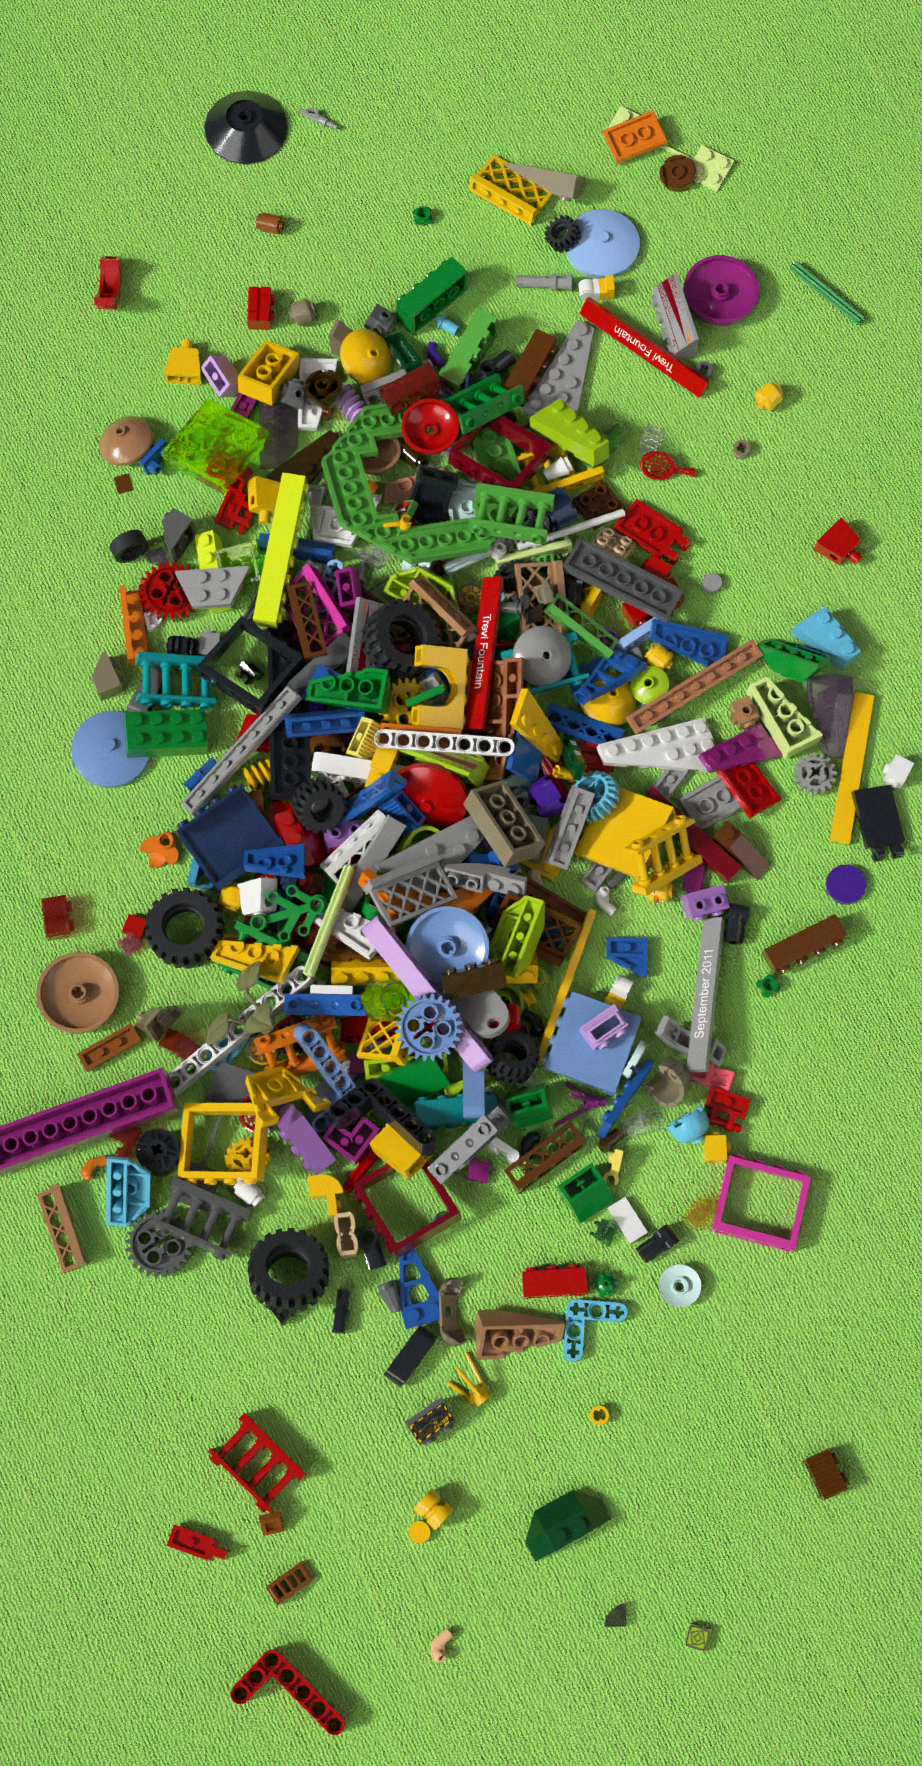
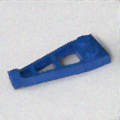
M615 647L612 650L613 654L608 659L603 657L585 684L574 693L575 699L580 704L585 705L589 701L620 687L641 674L646 669V662ZM609 667H612L623 674L613 678L605 674ZM599 679L607 684L599 688L594 685V682Z
M412 1249L409 1253L399 1257L400 1302L402 1306L400 1310L406 1329L440 1320L439 1292L415 1249ZM414 1263L417 1265L421 1277L408 1281L405 1268L407 1265ZM416 1284L423 1285L429 1294L428 1300L412 1304L409 1295L410 1288Z

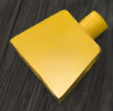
M184 339L181 342V347L171 348L164 371L166 383L202 385L199 349L192 348L193 342L191 340Z
M255 476L248 480L247 483L249 510L259 514V524L269 525L270 518L274 516L280 482Z

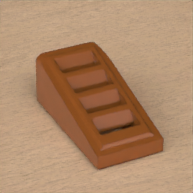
M301 1561L265 1588L277 1606H279L312 1582L314 1577L304 1562ZM298 1569L301 1570L307 1579L304 1582L296 1572ZM291 1574L294 1576V1578L299 1584L297 1587H295V1585L289 1578ZM284 1579L291 1588L289 1593L282 1584ZM276 1585H278V1587L284 1594L282 1598L279 1596V1594L274 1588Z

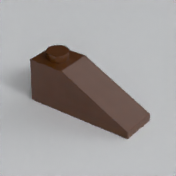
M728 821L713 836L712 840L756 880L770 867V864L748 839Z

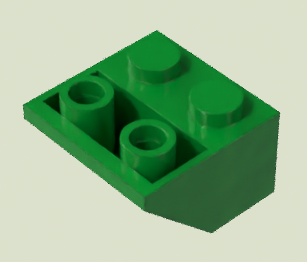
M547 1082L508 1093L504 1099L506 1111L514 1119L511 1123L514 1130L554 1118Z
M590 1163L565 1180L556 1189L580 1224L615 1200L605 1180L593 1163Z

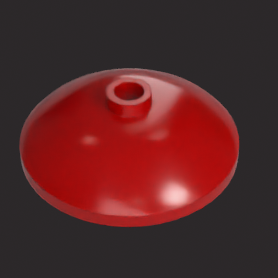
M433 398L422 399L412 404L404 413L401 431L405 442L413 450L427 455L439 454L450 448L456 441L459 433V420L454 409L446 402ZM428 430L434 431L432 434L427 433Z

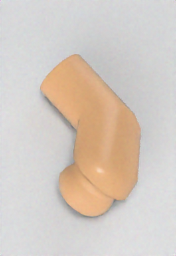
M447 1628L431 1642V1656L437 1663H442L445 1660V1644L453 1638Z

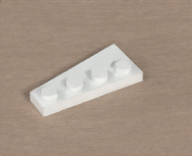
M300 358L299 380L303 381V385L306 386V379L317 370L328 372L329 369L336 372L338 359ZM307 399L302 409H298V431H317L324 409L314 406Z

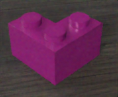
M363 1117L351 1133L345 1129H336L331 1125L323 1135L322 1141L357 1166L371 1147L369 1143L381 1131L380 1128Z

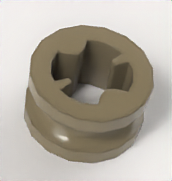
M745 440L736 441L732 450L734 457L737 459L747 458L751 449L750 444ZM739 447H742V449L745 448L744 453H741L740 451H738V448H739Z

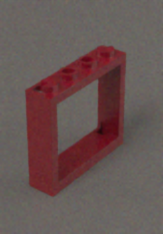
M501 415L463 435L449 451L448 464L480 483L523 489L550 458L552 444ZM485 427L535 455L513 482L508 481L462 453Z
M428 1161L421 1170L448 1213L399 1243H396L364 1191L396 1172V1170L389 1164H385L353 1184L356 1190L353 1194L358 1203H364L366 1208L363 1211L369 1220L373 1219L377 1225L373 1226L379 1237H385L387 1241L384 1243L390 1254L394 1252L397 1259L462 1219L460 1211L444 1186L427 1169L430 1166Z

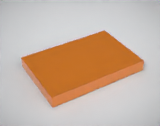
M654 110L602 131L617 165L668 144V140Z

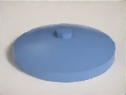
M105 711L95 714L80 725L73 737L71 753L74 765L85 780L98 787L119 788L137 780L144 773L150 762L151 757L127 758L124 712Z
M440 906L422 914L412 925L406 941V948L440 989H443L440 976L441 973H444L445 969L456 967V970L465 968V964L476 962L477 965L485 963L484 960L489 957V938L483 924L471 912L456 906Z

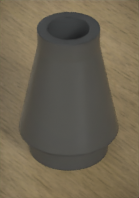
M393 1280L377 1287L379 1296L391 1313L402 1309L397 1284H394Z

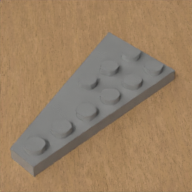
M577 320L534 390L530 400L523 408V413L532 416L559 398L578 413L594 333L593 327Z

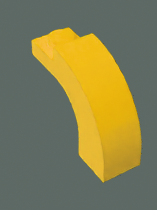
M377 747L364 787L366 788L381 776L393 770L396 762L402 761L403 754L399 750Z

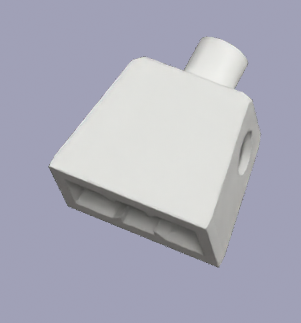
M258 878L237 884V887L240 889V902L244 916H254L256 914L266 916V914L276 911L277 903L269 902L267 900V893L272 890L277 891V878ZM271 893L270 898L276 900L277 896L275 893ZM258 918L257 924L261 926L263 924V920L261 918Z

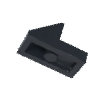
M524 588L523 595L518 598V593L509 597L511 602L520 600V602L524 603V607L528 606L525 609V613H523L526 625L534 623L536 626H539L545 622L542 617L544 615L543 604H536L534 600L531 602L530 598L532 596L527 588ZM530 602L534 605V607L531 608L529 606Z

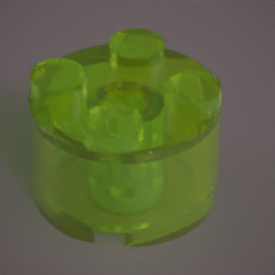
M394 979L374 980L368 984L365 992L361 995V1003L364 1005L365 1011L372 1022L400 1021L401 1018L397 1016V1013L404 1014L401 1006L406 1007V1001L409 1000L408 989L401 981Z

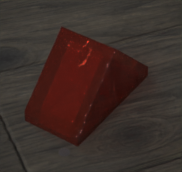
M171 1028L167 1030L158 1044L159 1047L182 1061H185L200 1048L197 1043L185 1034Z

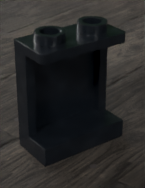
M419 465L409 500H415L418 503L413 516L445 522L452 493L456 491L458 485L457 473Z

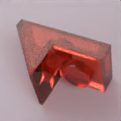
M134 1127L109 1136L111 1140L123 1145L122 1148H117L114 1157L129 1158L142 1132L141 1128Z

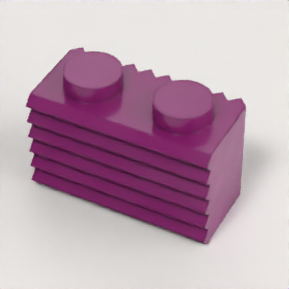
M353 567L336 570L334 573L336 574V584L338 585L339 606L347 614L354 613L356 597L363 598L359 573Z

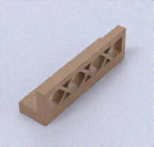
M57 1183L50 1186L51 1189L38 1193L37 1197L62 1273L64 1274L88 1264L62 1186ZM53 1194L55 1200L53 1209L45 1205L43 1197ZM54 1212L60 1215L62 1221L59 1228L51 1223ZM61 1232L66 1234L68 1239L66 1248L58 1245L57 1242ZM67 1252L73 1254L76 1264L66 1267L64 1258Z

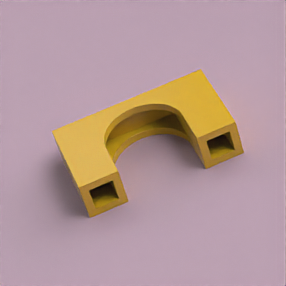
M433 645L415 646L414 666L435 668L443 672L450 684V694L446 702L440 707L412 706L411 725L463 729L466 721L464 706L467 702L465 686L468 683V676L466 675V668L469 663L468 649Z

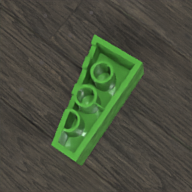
M479 307L475 311L456 348L450 354L446 366H443L439 372L440 380L455 393L464 389L463 383L465 382L466 373H469V378H471L497 337L498 317Z

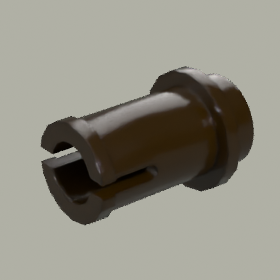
M614 1128L605 1138L599 1139L597 1146L603 1153L610 1152L611 1148L623 1139L624 1136L617 1128Z

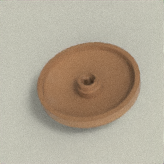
M74 952L58 957L44 969L37 984L36 997L42 1015L53 1027L70 1034H84L92 1032L108 1022L118 1006L120 989L114 971L103 959L89 953Z

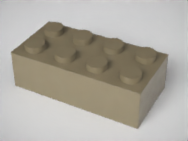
M504 780L470 791L463 805L504 867L538 856L545 842Z

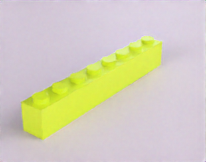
M282 472L253 615V621L257 626L278 629L279 623L283 621L284 611L281 610L282 605H286L287 602L285 590L286 586H290L291 582L289 570L294 566L295 556H292L293 550H297L298 547L296 535L297 531H301L302 527L300 515L305 512L306 502L303 501L304 495H308L309 492L306 476Z

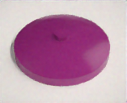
M714 255L698 261L691 267L684 281L683 292L688 308L696 318L710 325L728 326L744 320L753 311L758 299L759 285L754 272L744 262L731 256Z

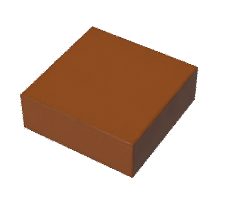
M280 1511L259 1515L263 1536L285 1531Z

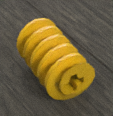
M269 759L265 760V766L258 762V769L251 765L250 772L243 768L250 791L251 786L258 789V783L265 787L266 780L270 782Z

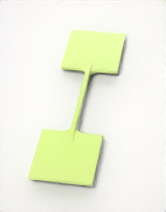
M620 106L608 128L635 118L639 114ZM666 145L660 147L674 155H684L686 158L691 159L696 167L695 182L716 192L734 163V160L701 145L694 157H689Z

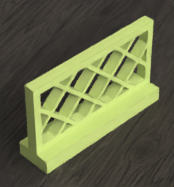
M566 535L563 536L564 540L556 542L551 540L542 546L530 547L522 551L516 550L515 547L517 545L513 543L511 547L506 548L508 552L502 559H494L496 570H499L500 566L504 567L505 563L509 564L511 560L515 562L516 559H519V561L522 559L525 563H533L537 557L552 552L562 554L563 558L567 557V554L572 551L571 540Z

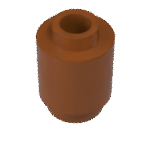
M269 213L258 214L256 228L260 229L261 232L279 235L280 231L284 230L285 221L282 220V216Z

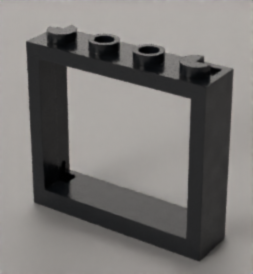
M241 616L197 665L199 677L260 716L285 689L287 683L305 667L303 654L299 650L291 649L282 639H276L268 630L259 628L253 620H247ZM244 631L291 661L259 699L212 668Z

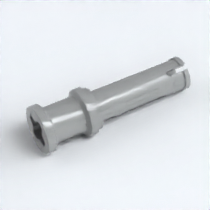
M552 274V276L516 275V287L551 288L553 291H556V289H568V291H572V274H569V276H557V274Z

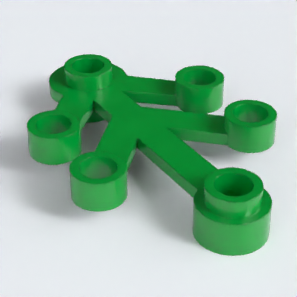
M292 884L286 888V894L289 897H297L306 904L298 906L280 896L278 891H269L267 893V900L271 903H277L287 910L267 916L256 914L252 916L250 925L254 930L259 931L265 929L269 923L289 918L284 929L278 934L280 941L287 942L292 938L291 932L300 915L306 912L309 913L304 923L298 927V934L300 936L309 935L315 917L327 910L328 902L324 896L319 894L309 896L300 891L297 885ZM291 887H294L296 889V893L294 895L291 894L289 891ZM271 893L276 894V900L270 898ZM316 901H319L321 903V907L319 909L316 908L314 905ZM258 918H261L263 920V924L261 926L257 924ZM303 926L308 929L306 934L301 932ZM283 932H286L288 934V938L286 940L282 938Z

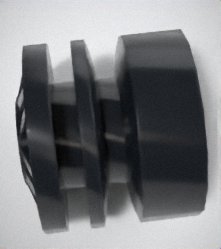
M161 1128L151 1129L144 1132L138 1139L135 1147L136 1158L141 1166L151 1171V1175L156 1177L168 1176L178 1169L180 1143L167 1130ZM160 1148L163 1152L161 1154L157 1153L155 1156L154 1149Z

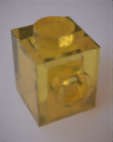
M700 1196L683 1214L682 1218L698 1231L716 1212L713 1208L715 1205L708 1198L705 1197L703 1199Z

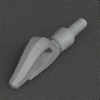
M316 108L297 111L298 114L325 127L329 126L336 130L338 128V125L330 122L328 118L320 116Z
M363 555L361 565L358 566L357 570L360 583L364 584V588L367 587V581L364 579L367 569L365 567L367 555Z

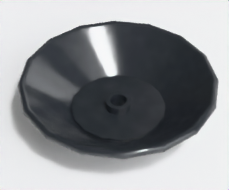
M246 90L230 93L218 100L207 113L204 130L206 141L215 154L228 162L246 165L262 162L274 155L285 142L288 125L285 112L275 100L263 93Z

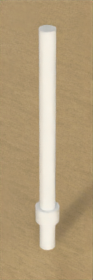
M620 509L561 530L547 533V542L624 517L625 511ZM527 541L525 544L522 542L517 543L519 551L530 547L542 546V544H534Z

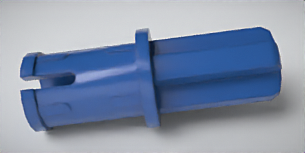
M210 758L198 770L195 769L196 772L183 783L184 786L191 792L216 765L217 761Z

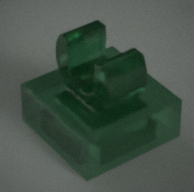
M602 1219L601 1222L594 1221V1224L598 1226V1230L595 1233L590 1231V1235L603 1245L610 1247L618 1227L605 1219Z

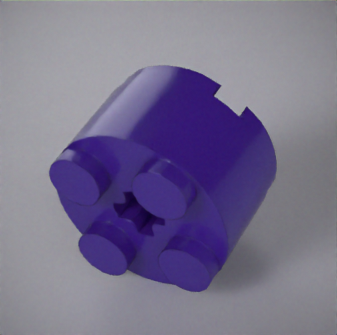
M547 775L526 787L529 804L536 806L534 808L537 816L550 820L563 811L565 802L561 803L560 799L562 797L550 779L548 780Z

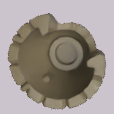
M669 1059L663 1061L658 1066L660 1076L645 1084V1088L648 1094H651L650 1097L656 1100V1103H660L663 1107L669 1106L671 1108L683 1101L690 1088L691 1080L690 1073L686 1070L684 1064L678 1060Z

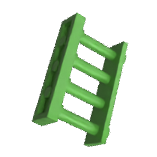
M477 483L476 501H480L477 518H469L470 533L527 541L534 544H546L547 530L542 528L546 512H553L554 494ZM488 503L500 504L496 522L484 520ZM507 506L519 507L515 525L504 523ZM527 509L538 510L535 528L523 526Z

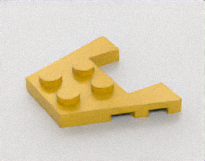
M282 1066L247 1075L245 1080L261 1128L278 1123L279 1116L271 1107L302 1098L313 1113L329 1109L331 1102L327 1098H324V1100L317 1095V1091L313 1088H306L301 1084L302 1080Z

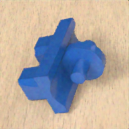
M161 438L156 444H152L149 451L139 461V464L142 466L145 474L149 475L152 473L158 475L163 468L160 462L163 459L170 462L175 455L169 448L166 440Z

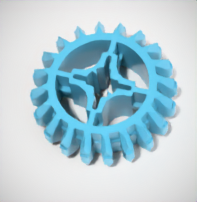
M598 770L595 773L589 771L587 776L582 775L580 781L576 780V784L571 785V787H578L595 794L585 820L586 822L591 823L594 820L598 823L599 818L605 820L606 814L611 815V809H617L615 803L620 802L618 784L612 776L604 771L602 773Z

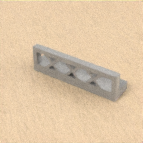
M571 787L544 862L565 870L568 869L595 796L594 793L578 787Z

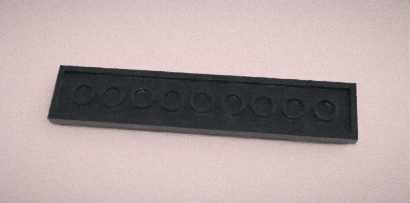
M282 621V623H279L278 629L267 627V630L273 637L278 640L282 639L287 643L288 647L293 650L297 649L303 654L297 628L293 621ZM267 646L269 688L291 661ZM300 701L289 714L309 712V701ZM283 719L269 735L270 800H293V795H297L296 789H301L303 787L301 784L303 782L307 784L309 779H311L310 736L287 738L285 721Z

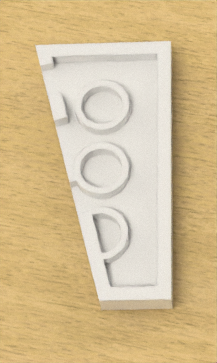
M318 902L315 905V907L319 909L321 907V903ZM340 908L331 935L369 960L378 952L362 932V927L370 922V920L364 919L356 913L345 912L343 908ZM326 911L321 915H317L313 922L321 926ZM391 927L393 932L396 933V928Z

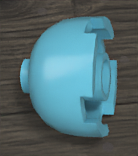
M702 1105L694 1108V1112L685 1113L670 1123L671 1125L666 1127L675 1140L681 1143L693 1142L697 1144L705 1138L703 1134L708 1130L709 1118Z

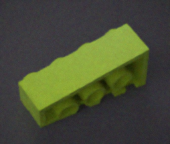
M560 398L530 417L531 433L536 436H542L548 443L553 442L559 445V449L565 452L570 451L574 453L576 458L593 467L609 458V441Z

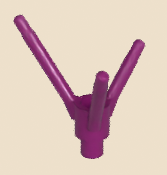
M566 1082L565 1086L576 1092H570L569 1096L583 1100L584 1106L554 1123V1127L592 1108H597L598 1106L605 1107L606 1099L588 1094Z

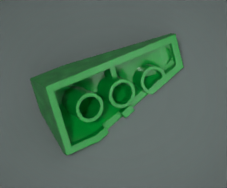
M365 668L361 671L346 672L338 676L309 680L306 700L361 711L388 714L392 696L389 670Z

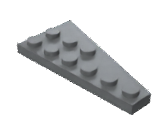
M469 816L374 866L382 874H386L429 855L438 853L441 858L439 864L444 871L445 865L461 863L485 837L473 818ZM436 870L430 871L428 878L438 881L439 876ZM413 878L411 885L421 888L423 880ZM426 882L424 890L433 893L436 886ZM396 885V886H398V887H401V888L406 889V887H403V886H401V885Z

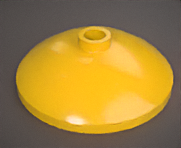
M357 329L344 338L341 344L340 358L346 373L354 381L364 385L389 375L392 367V355L386 341L379 334L369 329Z
M605 672V674L613 678L619 676L611 672ZM599 679L594 682V685L599 688L607 684ZM627 682L589 701L585 705H580L588 717L618 727L627 722L625 718L635 711L636 699L632 695L630 685Z

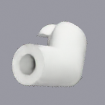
M602 886L596 893L597 906L612 916L617 908L609 903V888Z

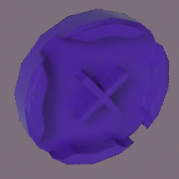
M839 865L833 868L827 876L825 882L826 892L836 903L843 905L853 904L865 893L866 879L863 873L856 867Z

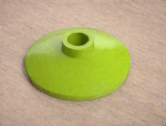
M646 666V669L630 682L632 695L643 704H648L669 691L670 686L667 674L656 666ZM646 681H652L650 686H645Z

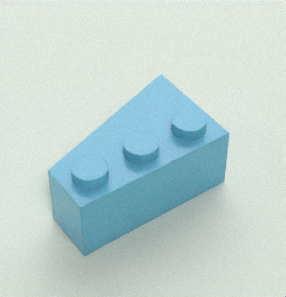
M826 606L796 625L791 634L795 639L798 638L807 644L808 648L829 654L831 663L841 670L856 661L861 653V650Z

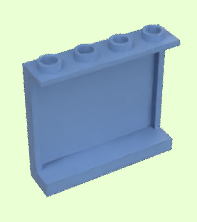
M572 991L571 996H566L562 1006L566 1008L564 1015L559 1014L555 1026L559 1027L557 1035L552 1034L549 1042V1045L552 1046L550 1054L545 1053L542 1065H545L544 1071L549 1070L606 1091L605 1094L614 1096L642 1016L617 1008L629 1024L626 1028L627 1032L619 1038L615 1036L609 1040L610 1044L604 1049L600 1050L597 1048L593 1051L580 1033V1027L611 1005ZM613 1016L591 1033L597 1040L620 1023Z

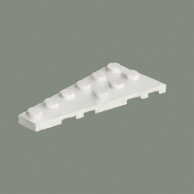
M704 717L602 743L596 748L605 766L627 767L629 765L639 766V768L657 767V769L687 771L690 769L707 772L698 756L716 746Z

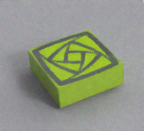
M689 1623L684 1646L706 1652L711 1630Z

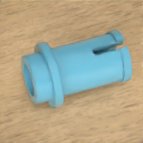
M440 315L435 323L438 329L442 328L452 334V336H456L461 327L449 320L446 315Z

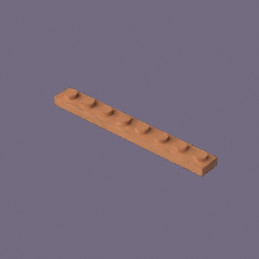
M752 639L633 712L625 719L634 733L638 734L759 659L763 654Z

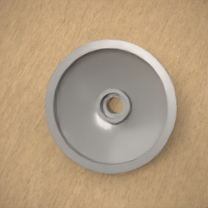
M537 626L526 630L520 635L514 645L513 658H524L523 679L533 685L544 686L558 682L567 673L571 663V649L567 639L558 630L548 626ZM544 652H547L549 655L547 659L543 657Z

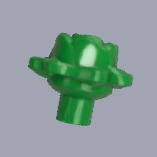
M601 1272L593 1280L595 1284L593 1290L598 1292L600 1297H605V1295L611 1297L613 1292L618 1290L617 1285H615L618 1280L613 1278L610 1272L606 1274Z

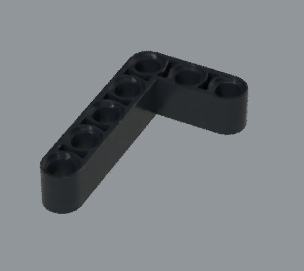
M377 1079L365 1080L336 1101L330 1108L332 1125L336 1129L348 1127L372 1109L422 1156H432L437 1150L434 1131Z

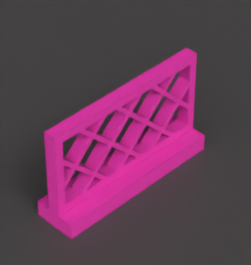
M307 563L302 567L303 571L291 580L290 586L299 584L303 578L310 582V586L313 589L312 593L317 595L316 609L318 615L320 608L327 611L326 620L319 619L321 623H325L323 637L327 647L342 632L350 633L353 624L339 606L340 604L317 568ZM306 588V589L296 590V595L298 594V591H299V592H306V593H305V597H306L307 594H308L307 588ZM287 601L286 605L283 604V607L295 624L292 608L288 605L290 601ZM306 605L302 609V614L304 616H306L308 607ZM312 624L311 632L307 633L314 635L316 626ZM329 624H335L338 628V631L333 635H328ZM312 643L310 646V650L312 651V653L321 651L322 646L319 645L317 648H315L314 644Z

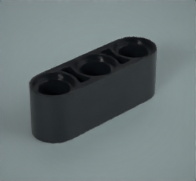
M420 1325L388 1367L384 1376L401 1388L432 1347L437 1337Z

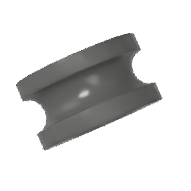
M702 361L697 364L695 371L709 380L712 376L713 367L709 362ZM701 369H707V374L701 373Z

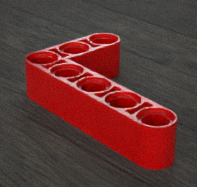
M277 1649L266 1651L231 1689L230 1696L232 1701L236 1704H244L273 1676L329 1734L339 1735L345 1728L346 1721L343 1715ZM270 1653L278 1656V1663L275 1666L267 1663V1656ZM286 1669H290L294 1673V1679L291 1682H286L282 1677V1673ZM254 1670H259L263 1675L262 1681L259 1683L251 1679V1673ZM302 1685L307 1686L310 1690L307 1698H302L298 1694V1688ZM238 1687L246 1689L247 1696L245 1699L237 1698L235 1692ZM316 1702L324 1703L326 1710L323 1714H317L314 1711L313 1707ZM332 1718H338L341 1721L342 1725L339 1730L331 1729L329 1721Z

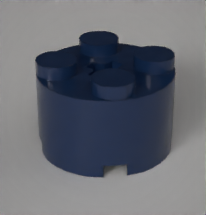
M556 487L547 492L548 494L555 495L553 512H546L550 521L549 528L551 532L561 530L578 520L576 508L572 509L570 504L572 500L561 487Z

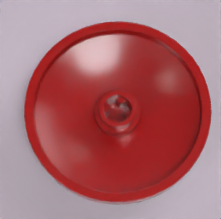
M415 763L397 772L407 779L406 786L401 790L426 817L423 822L424 824L432 825L439 831H442L463 819L467 810L463 804L468 797V791L463 781L453 771L438 764Z

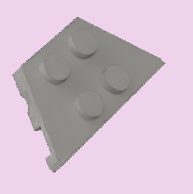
M249 566L181 570L175 571V574L193 609L222 608L233 606L237 594L243 587L242 583L246 575L250 573L251 568Z

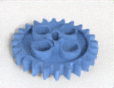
M423 993L422 1000L416 995L414 1003L411 1000H407L408 1008L401 1006L404 1014L397 1013V1016L401 1018V1021L395 1022L396 1025L400 1026V1029L396 1030L395 1033H401V1037L397 1041H404L401 1048L408 1047V1055L415 1052V1059H418L420 1055H423V1061H426L428 1056L431 1057L432 1061H435V1055L443 1059L442 1052L450 1055L449 1047L457 1048L453 1043L454 1040L461 1041L456 1036L457 1033L463 1032V1030L458 1029V1025L463 1024V1022L456 1019L461 1014H454L453 1011L456 1009V1006L449 1007L448 1005L451 1001L449 999L442 1002V995L437 1000L434 993L431 994L430 999L427 998L426 993ZM429 1006L436 1009V1016L432 1019L428 1018L425 1014ZM444 1015V1018L432 1027V1033L426 1031L418 1039H414V1036L426 1027L425 1022L428 1024L432 1023L439 1016ZM412 1019H416L420 1024L417 1031H412L409 1028V1022ZM441 1023H446L449 1026L448 1034L441 1035L439 1033L438 1027ZM429 1036L432 1038L433 1044L430 1048H425L422 1045L423 1037Z

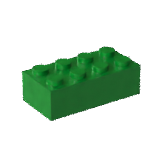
M453 256L448 260L442 261L434 272H429L423 281L416 283L411 288V291L398 298L396 302L397 322L412 336L467 291L468 271Z
M205 709L125 712L124 731L127 758L202 755L207 753L208 736Z

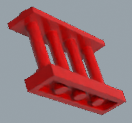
M244 1413L239 1418L242 1422L239 1425L240 1429L218 1452L210 1448L208 1450L211 1454L209 1459L217 1467L221 1464L257 1500L255 1505L263 1513L266 1510L271 1513L273 1509L269 1504L292 1479L298 1478L301 1481L307 1474ZM252 1432L257 1437L256 1443L231 1467L223 1458L246 1434L249 1435ZM267 1447L272 1452L270 1455L271 1459L247 1483L238 1473L261 1449L264 1450ZM283 1463L288 1468L285 1471L286 1474L262 1498L254 1488L277 1464Z

